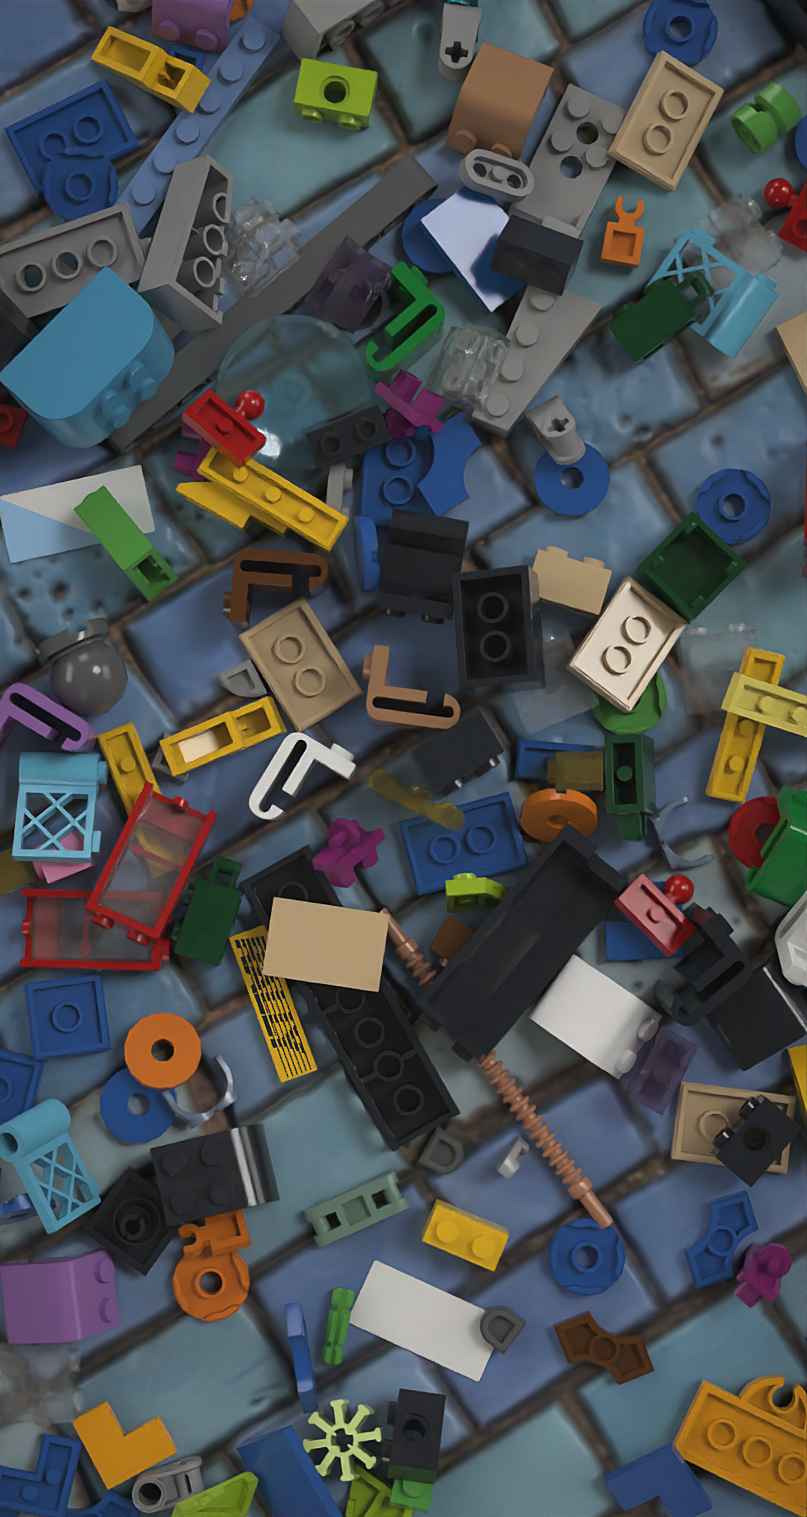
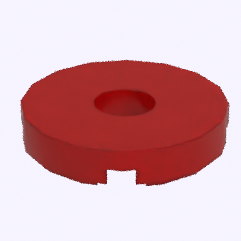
M771 796L753 798L740 805L730 818L727 829L729 848L736 860L748 869H750L751 865L761 868L766 860L761 858L760 851L764 845L758 842L756 830L764 823L770 824L775 828L781 817L776 798Z

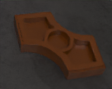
M589 1310L553 1324L568 1363L589 1361L599 1364L613 1375L618 1385L655 1371L639 1332L626 1335L610 1332L594 1320Z

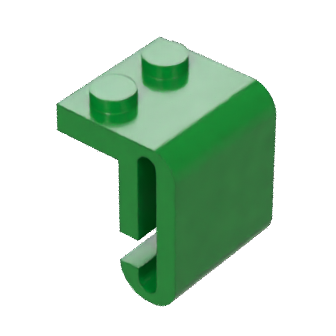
M403 261L390 271L391 290L407 307L384 328L385 345L392 353L380 362L378 346L370 340L366 347L367 374L376 385L379 381L390 385L400 369L407 371L442 339L444 333L445 310L443 305L427 289L428 280L422 272L414 265L409 269Z
M783 786L776 797L781 819L760 851L761 858L766 860L761 868L751 865L746 876L745 888L748 892L792 909L807 891V792L803 790L794 791Z

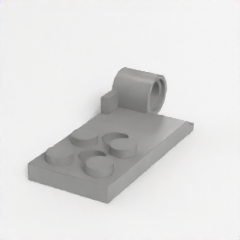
M569 83L529 166L534 176V188L522 201L511 203L507 216L510 218L511 215H515L580 239L617 162V159L608 155L607 152L628 111ZM582 127H591L596 131L598 138L592 144H583L577 139L576 132ZM567 160H573L580 165L581 173L575 178H567L561 173L560 165Z
M128 202L121 203L1 245L0 289L31 320L63 309L105 266H108L131 288L138 286L154 236L140 240ZM66 254H74L78 260V268L71 275H64L60 269V261ZM38 266L42 271V281L38 286L30 288L25 282V273L28 268Z

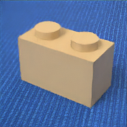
M547 546L545 551L538 549L532 569L538 574L540 603L597 619L612 574L611 570L604 569L606 563L590 557H583L582 562L567 558L569 552L557 547Z

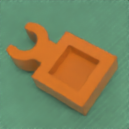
M619 196L614 207V215L618 223L607 222L600 262L637 269L645 228L634 225L643 214L644 202L638 200L636 211L629 214L622 208L624 197Z
M242 1210L205 1218V1226L202 1227L186 1224L178 1229L181 1239L187 1237L196 1238L195 1243L183 1247L185 1257L187 1258L198 1256L204 1248L211 1246L213 1256L251 1246Z

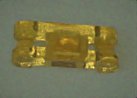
M375 769L368 776L369 787L380 796L448 830H459L465 823L464 813L453 803L442 802L438 805L429 801L432 796L431 793L411 784L409 790L399 786L397 780L384 769Z

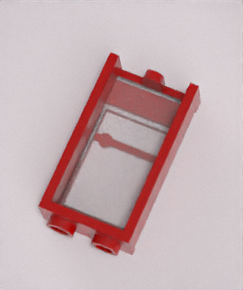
M146 781L85 906L86 914L92 916L90 921L106 930L111 931L113 926L127 932V939L141 946L147 947L149 942L158 946L207 839L216 824L217 813L210 810L209 814L205 815L190 808L189 802L179 796H175L172 800L155 792L153 784Z
M23 888L22 896H27L26 919L22 920V935H25V958H20V966L160 971L163 970L164 962H170L171 942L170 939H165V930L158 946L149 942L147 947H144L127 939V932L113 926L110 931L93 924L90 921L92 916L86 914L85 907L93 890ZM108 891L103 903L153 926L156 925L167 902L166 892ZM172 915L170 917L168 924H171L172 922Z

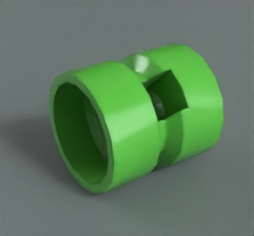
M769 82L754 96V104L745 103L730 116L729 120L731 127L741 142L753 153L762 155L778 141V133H788L802 120L803 116L799 105L791 94L780 84Z

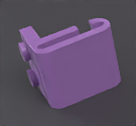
M152 0V35L162 37L167 41H178L198 46L203 50H214L223 53L229 44L230 16L235 0Z
M16 683L11 685L0 700V753L19 723L24 724L41 736L57 742L63 733L22 708L21 702L25 698L80 731V740L75 741L66 738L61 748L74 753H87L96 745L98 732L92 723L40 691L26 684Z
M98 1248L77 1256L39 1258L28 1263V1259L1 1263L0 1284L8 1343L73 1342L120 1326V1307L117 1301L114 1278L115 1269L111 1251L107 1248Z

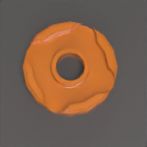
M549 788L535 792L523 801L520 822L522 829L530 836L544 842L551 843L567 823L583 836L588 837L597 826V807L588 796L576 790L566 789V794L556 793V789Z
M153 1013L140 1019L129 1031L124 1044L125 1063L131 1076L142 1086L156 1091L173 1089L187 1083L196 1073L201 1059V1042L194 1027L183 1017L171 1013ZM159 1042H166L172 1046L174 1054L170 1060L158 1061L151 1053L153 1046Z
M211 1246L204 1248L202 1253L196 1257L187 1258L185 1254L176 1265L172 1284L175 1298L186 1313L203 1321L213 1322L224 1320L240 1309L247 1298L251 1281L248 1266L240 1253L231 1251L213 1256ZM212 1271L219 1274L222 1279V1287L216 1292H208L203 1289L200 1280L204 1273Z

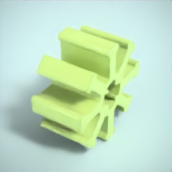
M347 1399L330 1402V1405L334 1407L336 1425L324 1416L323 1411L314 1412L308 1419L309 1424H315L327 1433L326 1439L314 1440V1438H307L303 1440V1446L307 1453L314 1452L316 1448H328L329 1452L321 1464L315 1466L318 1473L322 1476L332 1474V1467L339 1457L341 1458L343 1473L340 1478L341 1481L359 1478V1474L356 1473L354 1455L366 1464L367 1469L375 1468L381 1461V1456H375L363 1447V1442L374 1439L377 1442H381L386 1439L384 1427L375 1428L372 1432L362 1433L360 1428L369 1415L375 1413L367 1404L358 1405V1412L349 1423L347 1411L349 1400ZM343 1428L346 1435H353L354 1438L353 1443L347 1445L350 1448L348 1451H345L344 1445H337L336 1436H342L340 1430Z

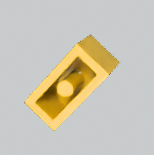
M437 1198L421 1234L423 1242L493 1272L509 1238L507 1228Z

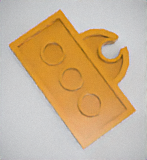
M770 1374L759 1376L747 1383L738 1396L703 1379L673 1441L683 1459L801 1517H807V1394L805 1390L796 1382L792 1387L793 1398L791 1403L785 1407H778L773 1404L772 1396L778 1388L783 1386L785 1380L783 1375Z

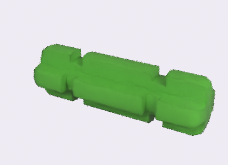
M336 1287L333 1291L331 1300L333 1308L329 1310L324 1340L327 1342L322 1347L320 1357L321 1361L326 1364L339 1365L342 1361L344 1352L342 1344L346 1342L351 1312L348 1310L353 1305L355 1294L349 1288Z

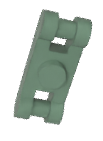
M395 1171L387 1172L367 1183L305 1209L303 1214L307 1222H312L316 1232L314 1239L317 1246H326L409 1208L410 1205L406 1196H401L396 1185L399 1180ZM383 1191L387 1203L377 1207L372 1195ZM332 1212H336L341 1223L335 1227H330L326 1215Z

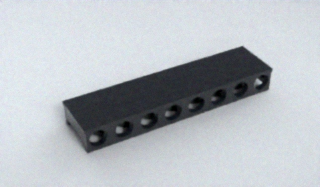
M309 844L241 883L268 932L274 897L344 907L325 872L314 870L312 859L315 857V854ZM382 972L378 992L295 980L393 1152L444 1121L461 1113Z

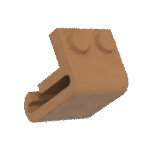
M483 41L460 90L444 146L467 155L475 149H484L520 161L528 134L539 112L542 98H545L555 68Z
M374 644L373 654L365 653L362 676L363 679L369 680L366 709L368 717L372 722L378 725L442 733L457 724L460 717V706L457 700L448 694L444 695L442 711H449L452 714L450 718L375 708L373 705L376 702L425 708L427 691L386 686L390 646Z

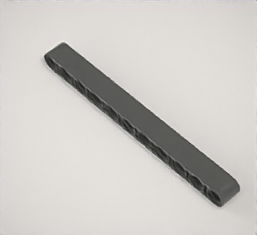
M413 156L403 161L229 308L222 316L221 326L202 331L176 353L172 368L167 377L158 385L156 393L150 399L143 401L131 413L127 423L115 429L108 436L122 454H126L138 446L401 223L414 207L429 199L439 185Z

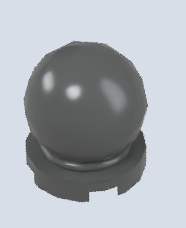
M105 618L86 621L87 630L70 636L68 629L61 631L38 644V648L34 650L40 664L50 663L53 665L51 682L55 696L65 708L78 714L96 716L106 713L125 693L128 682L125 662L115 648L103 643L104 639L111 632Z

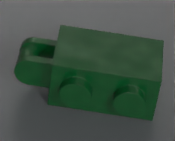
M700 270L693 272L679 284L671 278L665 281L659 278L643 290L645 297L635 305L628 302L612 315L615 320L608 327L634 363L642 364L702 318L696 308L708 300L716 291ZM690 286L698 294L691 301L684 294V291Z
M642 733L604 736L607 814L617 817L618 834L622 839L637 843L642 841L647 835V816L656 815L654 739Z
M217 855L208 880L198 878L196 885L189 883L182 905L188 906L184 921H176L170 942L176 943L175 953L215 966L221 965L244 895L243 891L235 889L243 863ZM218 872L232 876L229 886L215 883Z

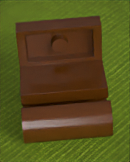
M253 548L240 551L234 560L232 592L225 591L223 615H226V619H229L234 629L248 630L250 629L253 592L294 595L295 582L292 575L247 572L248 569L320 575L309 578L311 597H316L323 594L330 583V574L326 560L315 553Z

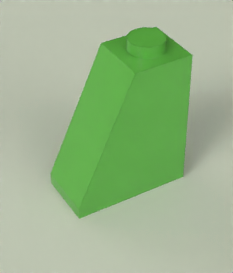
M104 485L96 492L88 494L82 503L74 508L75 512L149 602L179 579Z

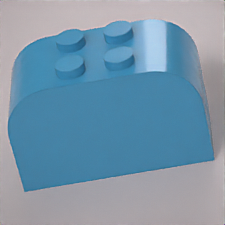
M105 266L0 372V382L20 406L59 442L73 448H87L102 442L115 429L124 426L129 420L131 413L143 401L150 399L156 393L158 385L167 377L172 368L174 346L148 303L108 266Z

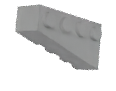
M290 0L280 35L301 62L302 58L318 61L316 56L320 50L327 45L334 50L343 44L345 37L354 29L358 22L363 28L366 27L383 11L384 3L387 2L393 7L401 0Z
M208 154L175 166L137 289V293L145 301L189 334L221 326L223 312L218 310L219 295H223L225 291V279L220 277L222 258L227 257L228 242H226L224 236V225L230 223L234 176Z
M528 284L472 414L471 425L506 439L542 389L555 375L561 364L580 342L590 326L600 316L603 305L565 289L562 296Z

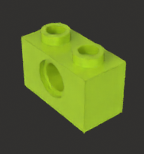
M302 58L294 98L295 114L301 115L300 117L303 120L312 123H322L323 119L338 122L340 127L349 130H359L361 126L369 128L378 86V72ZM334 90L345 94L344 100L339 103H331L325 97Z

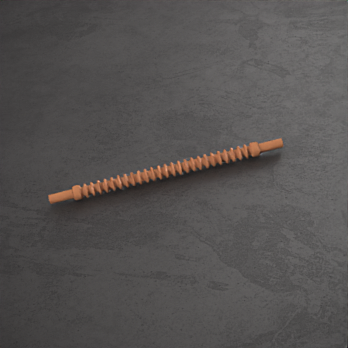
M384 908L383 910H381V911L379 912V913L390 914L389 911H388L386 908ZM390 914L387 936L396 947L394 953L400 960H406V969H413L412 977L420 979L418 986H425L428 989L436 979L438 972L430 970L432 964L431 962L426 963L423 960L425 957L424 953H418L419 945L412 937L408 938ZM496 1051L491 1052L481 1065L477 1063V1067L483 1066L485 1069L483 1075H489L492 1078L490 1085L496 1084L498 1086L496 1093H502L505 1096L503 1102L511 1104L509 1111L517 1112L516 1120L524 1122L523 1130H530L529 1138L537 1140L536 1148H543L542 1156L550 1158L549 1166H556L555 1174L563 1176L561 1182L563 1184L568 1183L569 1187L567 1190L573 1199L579 1198L595 1222L599 1224L601 1230L608 1227L613 1222V1219L592 1192L593 1185L587 1176L581 1177V1168H574L575 1160L567 1158L568 1150H561L562 1142L554 1140L555 1132H548L549 1124H543L540 1121L542 1114L536 1115L534 1113L536 1106H530L527 1103L529 1097L521 1095L523 1088L515 1087L516 1079L508 1077L509 1069L503 1070L501 1067L503 1061L495 1059Z

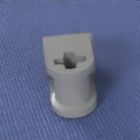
M444 3L438 69L441 76L452 83L461 82L468 75L473 63L475 43L478 42L482 8ZM454 55L460 56L459 63L451 62Z
M558 395L523 414L533 437L539 444H542L554 462L560 465H570L583 457L586 448L583 440L575 432L576 422L574 417L569 413Z
M190 1456L170 1464L142 1471L136 1477L132 1491V1500L135 1507L145 1513H154L175 1507L176 1503L207 1490L208 1488H204L199 1467L202 1464L201 1457ZM186 1474L189 1477L191 1487H189ZM146 1483H154L160 1488L161 1494L154 1499H149L142 1495L140 1487Z

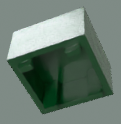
M692 511L634 572L690 624L748 564Z

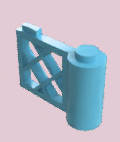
M697 226L694 232L686 228L647 286L659 278L663 279L664 277L678 275L680 283L685 279V273L704 270L706 280L713 287L711 268L726 266L736 273V277L728 288L715 290L716 292L709 298L711 313L701 325L696 321L690 326V328L703 336L714 347L735 359L780 294L774 290L778 283L761 271L754 276L714 248L713 245L717 239ZM691 241L701 248L703 265L683 269L681 252L688 242ZM708 254L719 262L709 264ZM676 261L677 270L669 271ZM698 294L689 295L687 298L693 300ZM723 294L716 304L714 296Z
M21 752L19 762V793L12 849L13 861L92 863V855H100L102 833L101 831H94L97 796L100 784H107L108 763L107 761H101L100 753ZM28 797L45 798L51 806L35 818L27 810ZM72 799H88L87 810L75 819L63 808ZM58 812L69 824L52 836L41 824ZM27 818L30 823L25 826V819ZM86 821L84 830L80 825ZM35 829L48 840L38 849H22L23 839ZM76 830L84 838L83 851L66 850L59 842Z
M53 1098L44 1100L0 1125V1157L5 1161L13 1163L47 1234L59 1230L102 1202L98 1195L102 1192L92 1172L87 1173L67 1132L71 1125L69 1111L62 1102ZM57 1147L60 1148L66 1160L65 1167L55 1163ZM33 1162L43 1168L42 1182L36 1179L29 1165ZM54 1174L64 1178L62 1192L52 1187ZM74 1184L79 1186L86 1200L84 1203L72 1198ZM51 1198L61 1203L58 1219H56L50 1207Z

